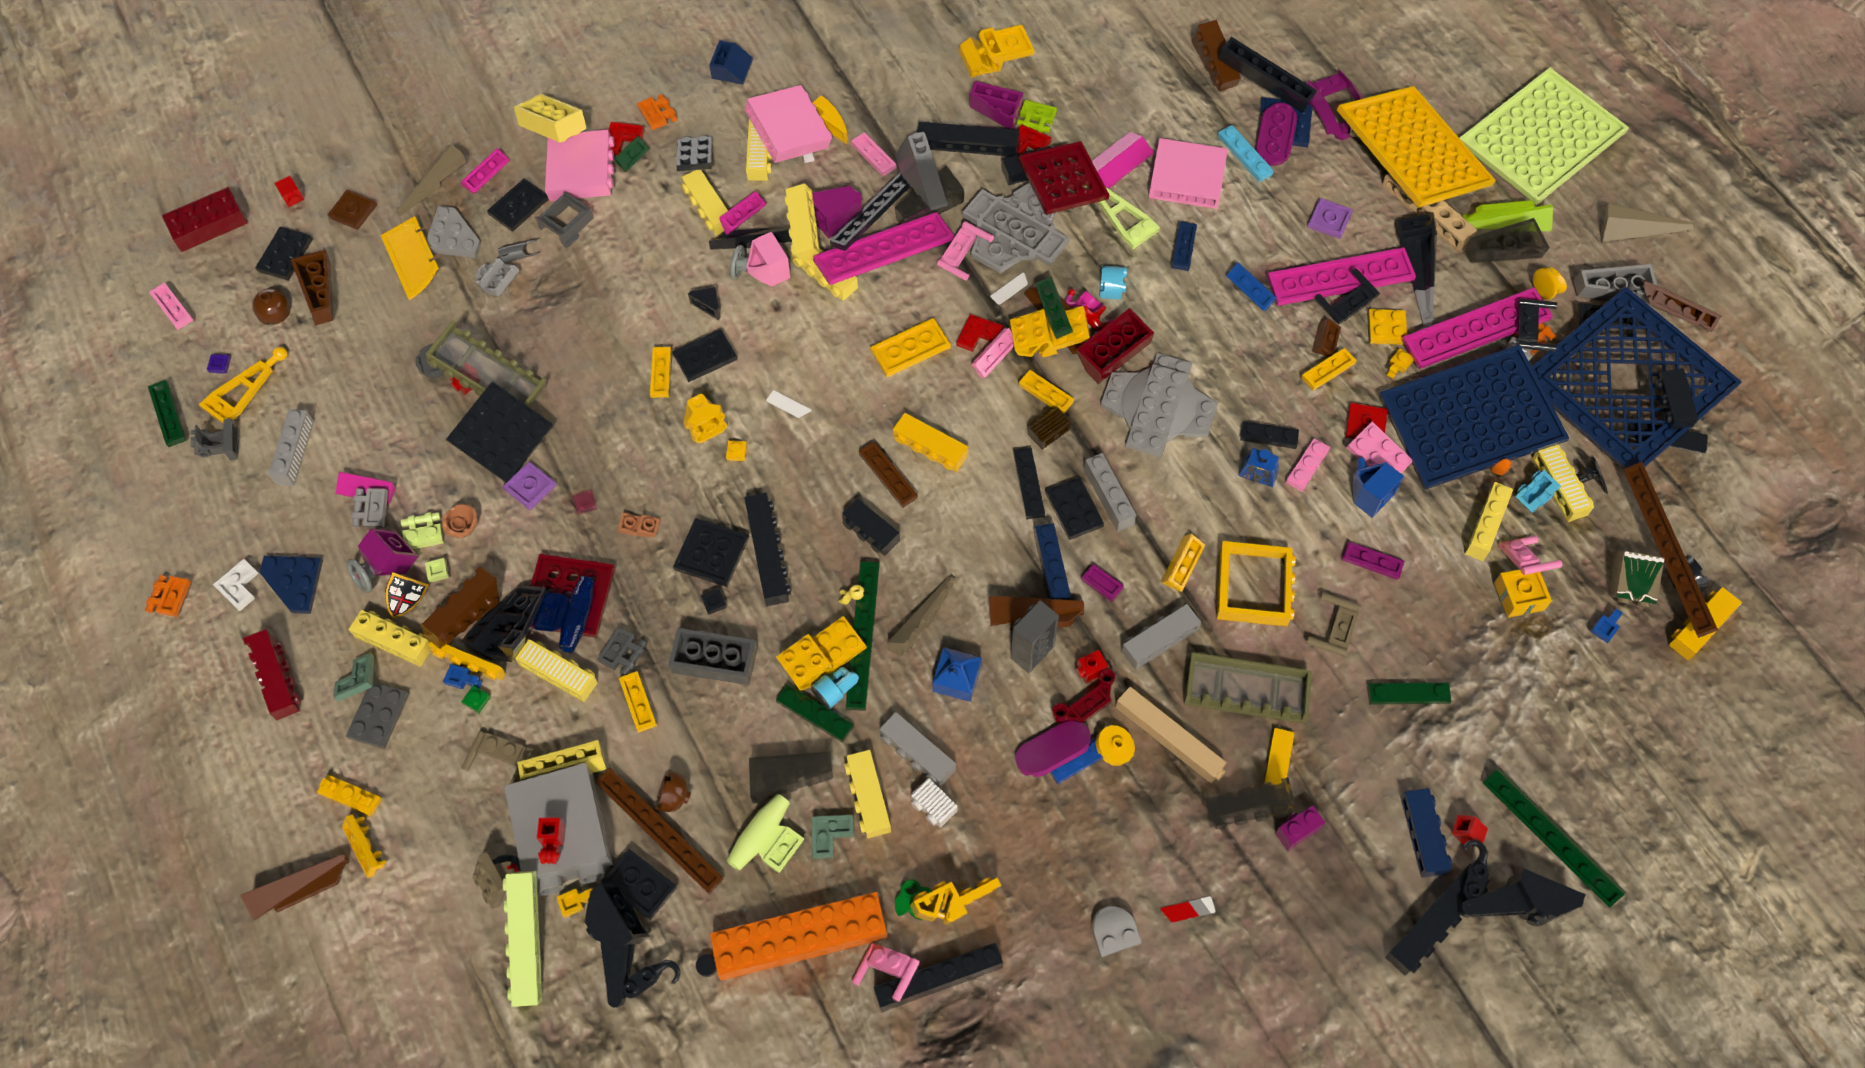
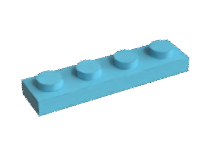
M1233 125L1218 132V138L1258 182L1273 175L1274 170Z

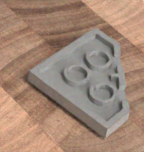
M437 207L426 240L431 252L477 258L481 243L457 210L452 207Z

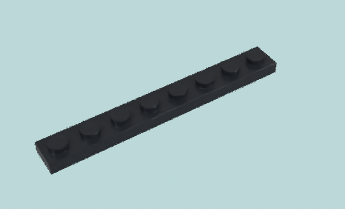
M901 173L892 179L830 240L831 247L846 251L910 188L906 179L902 178Z

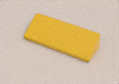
M1193 534L1184 536L1161 583L1182 592L1205 544Z

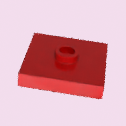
M1350 403L1346 438L1355 439L1371 422L1385 433L1387 409Z

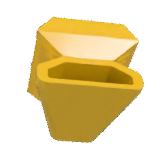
M698 394L687 401L683 424L686 429H690L693 441L703 443L724 432L727 428V423L724 420L725 414L722 411L721 405L712 404L703 394Z

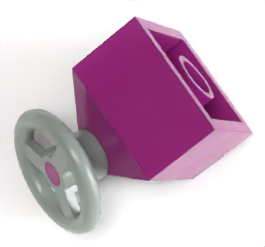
M371 528L358 545L365 564L361 566L356 560L349 559L347 561V569L357 587L364 593H370L372 591L371 578L391 575L392 572L406 574L419 556L396 531Z

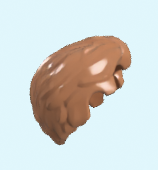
M459 504L448 510L442 520V528L446 535L456 538H464L470 535L478 523L475 509L467 504Z

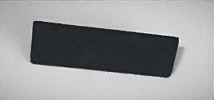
M1630 423L1628 431H1638L1637 423ZM1641 423V431L1652 432L1651 424ZM1655 424V432L1662 426ZM1687 431L1670 447L1706 454L1708 435ZM1628 435V438L1638 440V435ZM1642 435V441L1647 440L1650 436Z

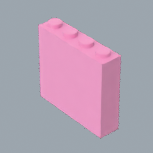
M802 85L747 99L744 110L774 163L829 148L832 140L831 132L827 130L823 119L817 113L815 105L810 101L808 93L803 89Z
M609 130L580 132L578 135L567 138L564 142H557L548 138L545 192L549 201H556L564 194V191L575 199L611 195V188L614 187L612 174H614L612 164L614 151L611 150V147L615 146V140L610 135Z
M1159 138L1149 198L1217 209L1228 149Z

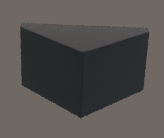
M715 287L694 290L688 293L690 304L717 320L721 318Z

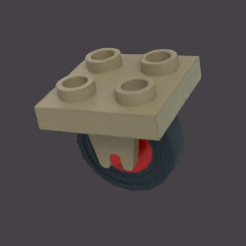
M487 852L478 857L473 881L476 886H480L484 901L487 904L489 903L492 909L500 906L504 892H506L503 890V879L506 878V874L521 872L519 858L514 855H501L493 861Z

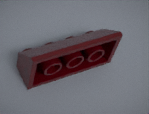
M1129 308L1078 347L1076 352L1085 371L1099 384L1148 346L1152 341L1154 332Z

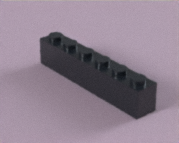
M1232 36L1221 50L1220 61L1302 113L1305 112L1313 101L1317 92L1316 89Z
M919 122L916 132H925L930 150L1009 157L1018 155L1021 141L1020 130L996 127Z
M767 492L746 496L744 499L765 605L768 607L789 602L788 595H791L789 583L785 584L784 580L788 576L786 566L781 565V561L784 560L783 551L778 549L777 546L781 541L779 532L775 533L774 527H777L775 515L771 516V510H774L772 499H768Z
M1471 863L1385 957L1405 976L1410 971L1414 974L1422 965L1419 961L1424 956L1428 958L1436 950L1433 945L1437 941L1442 943L1449 935L1446 932L1450 926L1455 928L1461 922L1459 906L1466 900L1463 894V886ZM1486 886L1483 894L1489 890Z
M995 942L915 971L900 1002L894 1000L892 996L901 978L874 986V993L882 1013L1002 969L1003 961Z

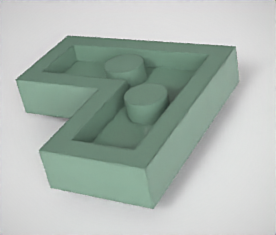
M371 653L354 659L352 675L335 682L334 698L338 702L373 687L375 657Z
M853 815L812 817L813 860L834 859L833 838L854 837Z

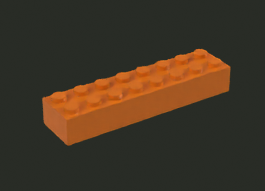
M877 892L710 933L717 974L721 981L888 939Z

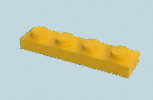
M432 642L428 644L435 657L450 659L449 661L452 664L467 666L466 668L471 672L477 673L479 671L491 680L496 678L502 681L506 675L502 667L449 645L439 649Z

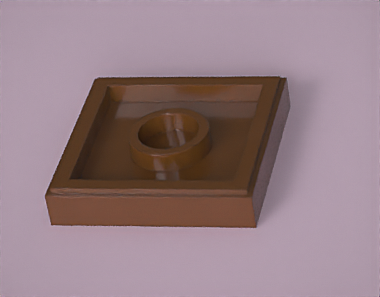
M347 189L327 215L332 220L359 230L375 209L377 203L372 199Z

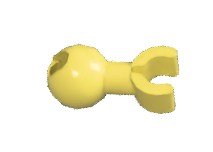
M853 585L849 591L841 590L839 593L845 596L838 602L847 605L851 598L854 600L861 599L864 596V588L860 585Z

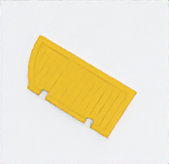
M415 216L380 235L409 300L427 287L439 269L435 260L430 262V259L434 256L423 232L419 231L417 233L420 225Z

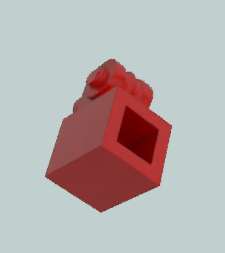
M539 818L537 840L543 846V849L538 852L541 864H557L561 856L559 846H563L565 824L561 818Z

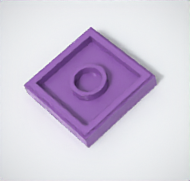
M1320 198L1309 221L1308 228L1341 239L1353 209Z
M529 461L502 487L508 494L531 511L557 484Z

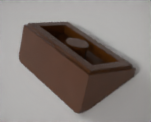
M1328 318L1321 321L1318 325L1312 352L1328 357L1334 355L1341 327Z

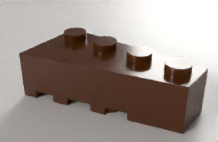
M1213 20L1198 25L1191 42L1213 80L1214 86H1216L1218 91L1236 87L1241 79L1239 72L1219 60L1221 50L1226 41L1218 21Z
M326 249L291 259L315 326L333 321L331 267Z
M479 566L475 570L477 574L471 580L467 578L462 583L464 587L457 594L452 593L448 597L444 607L439 606L421 624L423 636L439 649L451 643L457 635L465 632L471 624L480 620L486 612L495 608L499 603L497 580Z

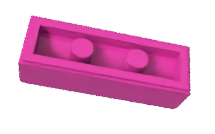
M497 148L467 175L460 184L475 194L510 160Z
M756 191L719 218L726 235H729L767 205Z
M339 472L336 494L353 497L355 496L356 489H363V496H366L367 488L388 490L387 505H390L396 490L392 482Z

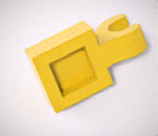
M1399 349L1389 362L1391 367L1387 376L1393 379L1399 371L1405 373L1414 362L1411 355Z
M592 888L580 894L577 889L557 896L562 916L566 918L584 910L583 904L588 903Z

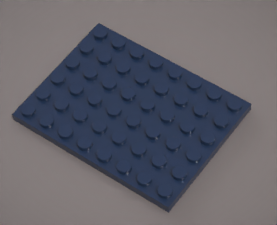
M1520 345L1382 391L1379 394L1408 456L1412 459V464L1425 490L1494 467L1495 464L1503 459L1511 461L1569 440L1568 434Z

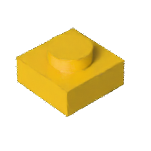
M728 441L726 459L729 461H746L747 441Z

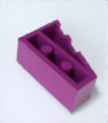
M975 81L970 92V108L1007 129H1014L1023 106L1024 93Z

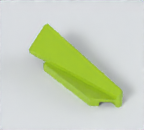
M1533 200L1486 204L1478 206L1475 213L1464 214L1462 217L1472 224L1475 229L1551 231L1553 205L1535 207Z

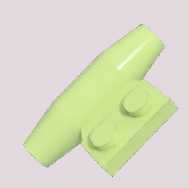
M776 794L757 812L736 841L727 859V862L736 870L740 871L759 853L762 861L780 874L803 843L804 838L789 827L779 826L790 805L789 801L780 794Z

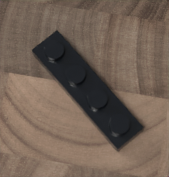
M1032 448L1013 450L1026 520L1045 517Z

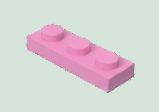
M865 132L851 140V145L882 177L896 169V163Z
M165 282L149 291L177 330L194 321Z
M1004 328L971 364L981 378H985L1014 347L1011 330Z
M1314 438L1288 477L1286 484L1303 492L1331 447Z

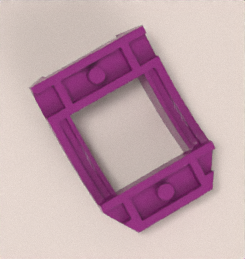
M1339 68L1338 73L1314 83L1308 80L1306 84L1317 90L1311 105L1322 120L1326 134L1336 135V138L1340 140L1352 137L1350 136V125L1346 121L1337 123L1324 97L1347 89L1355 101L1364 99L1356 85Z

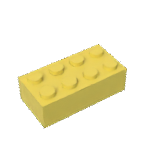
M539 94L514 106L519 126L557 142H564L567 138L578 135L586 129L581 109L543 94Z

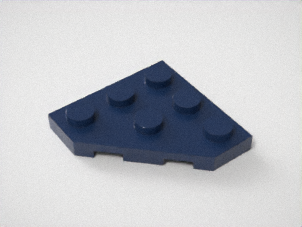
M1262 97L1260 115L1263 116L1264 111L1272 107L1273 104L1288 103L1282 99ZM1310 104L1305 112L1302 113L1291 106L1297 113V124L1292 146L1308 148L1313 107Z
M264 555L259 572L291 613L311 614L322 568V559Z

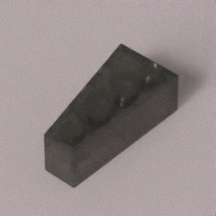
M947 165L938 172L948 206L931 211L914 191L895 206L896 220L899 225L935 212L941 214L964 202V188Z
M1535 218L1471 237L1464 246V250L1471 263L1542 258L1550 248Z
M831 751L750 757L749 775L752 804L759 803L767 798L772 799L776 794L797 791V789L805 786L809 787L834 779Z
M1289 777L1281 779L1282 783L1274 785L1272 782L1263 783V786L1256 790L1247 787L1239 790L1236 795L1233 792H1227L1205 798L1204 807L1209 828L1222 829L1227 827V824L1243 825L1248 823L1249 820L1256 819L1257 822L1267 820L1271 816H1276L1277 818L1288 816L1295 802Z

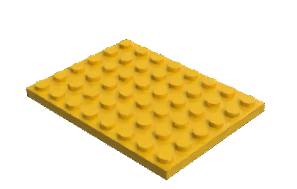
M1415 86L1344 103L1337 108L1342 118L1345 119L1352 130L1355 131L1362 142L1365 143L1372 154L1375 155L1418 208L1493 186L1496 181Z

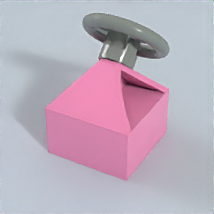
M772 232L752 240L749 258L745 257V248L742 245H738L733 252L730 263V277L733 280H737L742 271L748 272L757 280L771 287L791 278L788 257Z

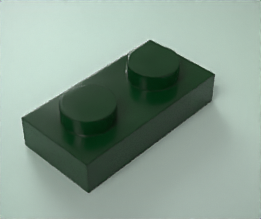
M637 136L614 158V161L626 172L649 148Z

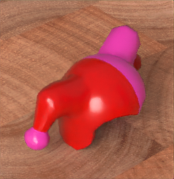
M1068 290L1065 302L1072 309L1083 306L1086 312L1087 323L1092 329L1099 332L1113 321L1112 319L1104 323L1100 321V316L1107 307L1098 302L1087 291L1076 301H1072L1075 290Z

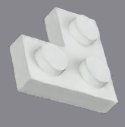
M243 559L213 585L241 611L255 599L244 585L259 573Z

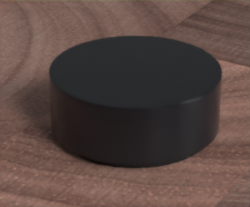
M704 954L696 961V970L701 976L711 977L717 971L715 959L710 954Z

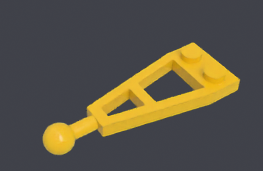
M281 346L274 348L272 356L265 363L261 360L214 390L198 405L222 424L224 419L231 418L234 421L273 372L271 367L277 361H283L287 358V350ZM262 370V372L254 381V383L248 380L250 377H252L253 375ZM240 384L248 388L235 407L220 398Z

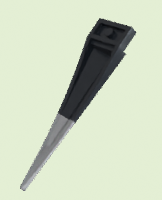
M1434 212L1398 220L1401 244L1406 250L1416 275L1412 283L1424 329L1433 326L1437 244Z

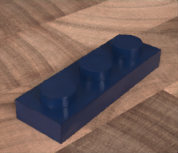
M1180 222L1172 269L1189 271L1197 224Z

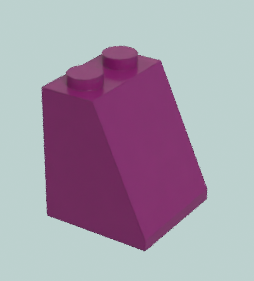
M851 186L812 193L816 225L828 239L835 236L863 209L861 194Z

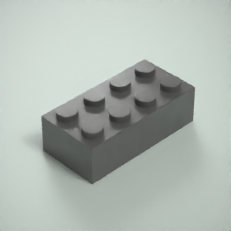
M1041 600L1036 605H1031L1026 612L1027 615L1023 619L1019 618L1013 625L1011 659L1028 674L1055 647L1059 615Z
M677 628L668 665L673 674L750 685L758 648L754 639Z

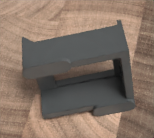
M564 191L561 197L540 216L535 217L539 229L542 230L547 227L560 237L562 245L568 248L579 238L578 233L593 217L589 207ZM569 206L579 214L562 228L552 220Z

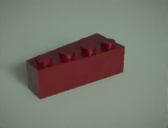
M266 629L244 637V644L252 651L248 653L250 661L259 670L255 672L257 680L262 687H265L261 691L269 714L277 721L300 712L298 706L301 703L300 698L293 690L295 682L288 673L290 665L287 659H284L283 653H285V648L282 642H277Z

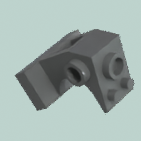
M231 418L224 419L223 429L217 433H211L206 429L201 430L197 425H195V430H191V434L195 435V437H191L190 448H194V455L209 457L225 453L230 461L238 459V427ZM222 441L221 444L212 446V442Z

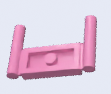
M965 221L942 258L937 262V266L966 281L969 278V274L958 269V266L975 242V236L977 235L989 242L993 241L994 236Z
M1536 535L1498 544L1499 549L1503 550L1522 571L1523 575L1562 567L1561 560L1539 564L1537 556L1526 546L1538 543Z
M872 943L851 982L859 986L869 966L901 978L892 996L894 1000L900 1002L920 962L910 958L908 955Z

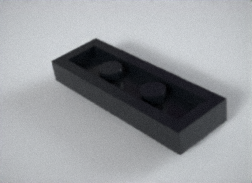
M1243 421L1240 441L1296 449L1299 429Z

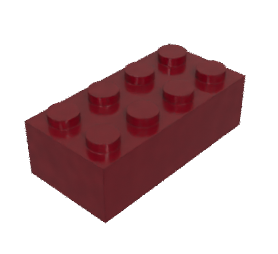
M229 187L162 215L173 241L181 252L248 224Z

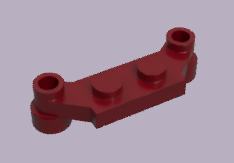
M1111 669L1102 670L1099 675V685L1069 708L1062 703L1056 704L1052 710L1054 721L1059 724L1068 721L1085 723L1112 702L1109 696L1111 686L1115 682V673Z

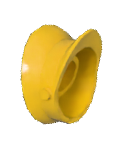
M1553 267L1541 268L1534 273L1533 285L1541 298L1551 300L1557 294H1562L1566 291L1567 284L1565 279Z

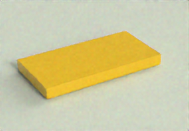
M932 318L871 346L870 351L886 377H889L951 348V344L935 319Z

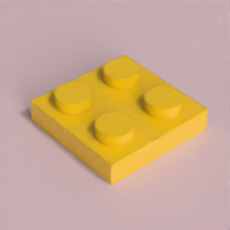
M1369 309V343L1404 345L1402 339L1407 335L1406 311Z

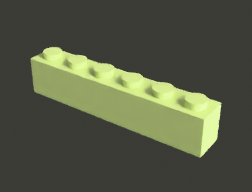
M536 871L510 872L503 879V890L507 893V900L504 901V912L508 916V922H505V934L509 938V943L506 944V956L509 957L510 965L507 966V978L510 979L511 987L508 988V1000L511 1001V1007L538 1005L542 1002L537 873Z

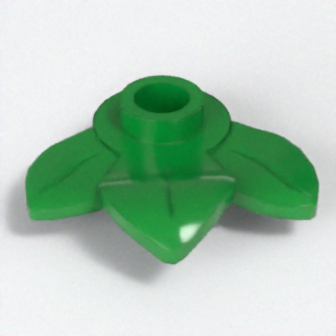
M906 880L901 886V894L895 899L896 914L900 917L909 912L915 919L923 920L915 917L910 905L913 902L914 896L923 891L929 894L932 890L929 887L921 886L916 880ZM908 888H914L915 892L913 894H909L907 892Z

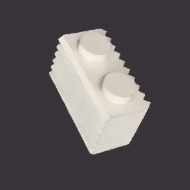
M929 778L911 794L912 806L919 812L922 810L927 815L925 817L927 821L933 826L936 824L941 828L958 811V806Z

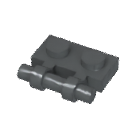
M618 627L597 658V661L613 670H616L620 664L623 666L620 674L623 676L628 675L635 668V662L639 656L644 654L647 642L640 640L638 645L634 644L635 635ZM628 650H631V656L628 660L625 659L624 656Z

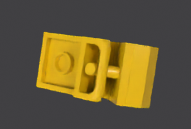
M1023 25L996 31L993 27L983 29L979 32L981 43L970 37L960 45L958 51L970 78L1001 71L1003 62L1031 56L1035 52Z
M1080 306L1066 311L1073 332L1058 339L1054 336L1044 309L1010 319L1016 353L1020 356L1032 357L1038 350L1041 357H1048L1058 354V349L1089 340L1090 333L1085 308Z
M842 616L813 638L807 634L776 656V658L798 689L802 691L811 688V685L823 675L827 676L867 647L845 617Z
M988 877L976 885V889L973 890L971 886L958 894L952 882L946 884L943 881L935 885L931 889V893L927 894L926 891H923L914 896L910 907L917 918L930 922L940 918L944 925H948L968 913L964 906L993 892L1001 886L998 878L992 880L991 877ZM940 906L941 910L945 909L944 913L939 912Z

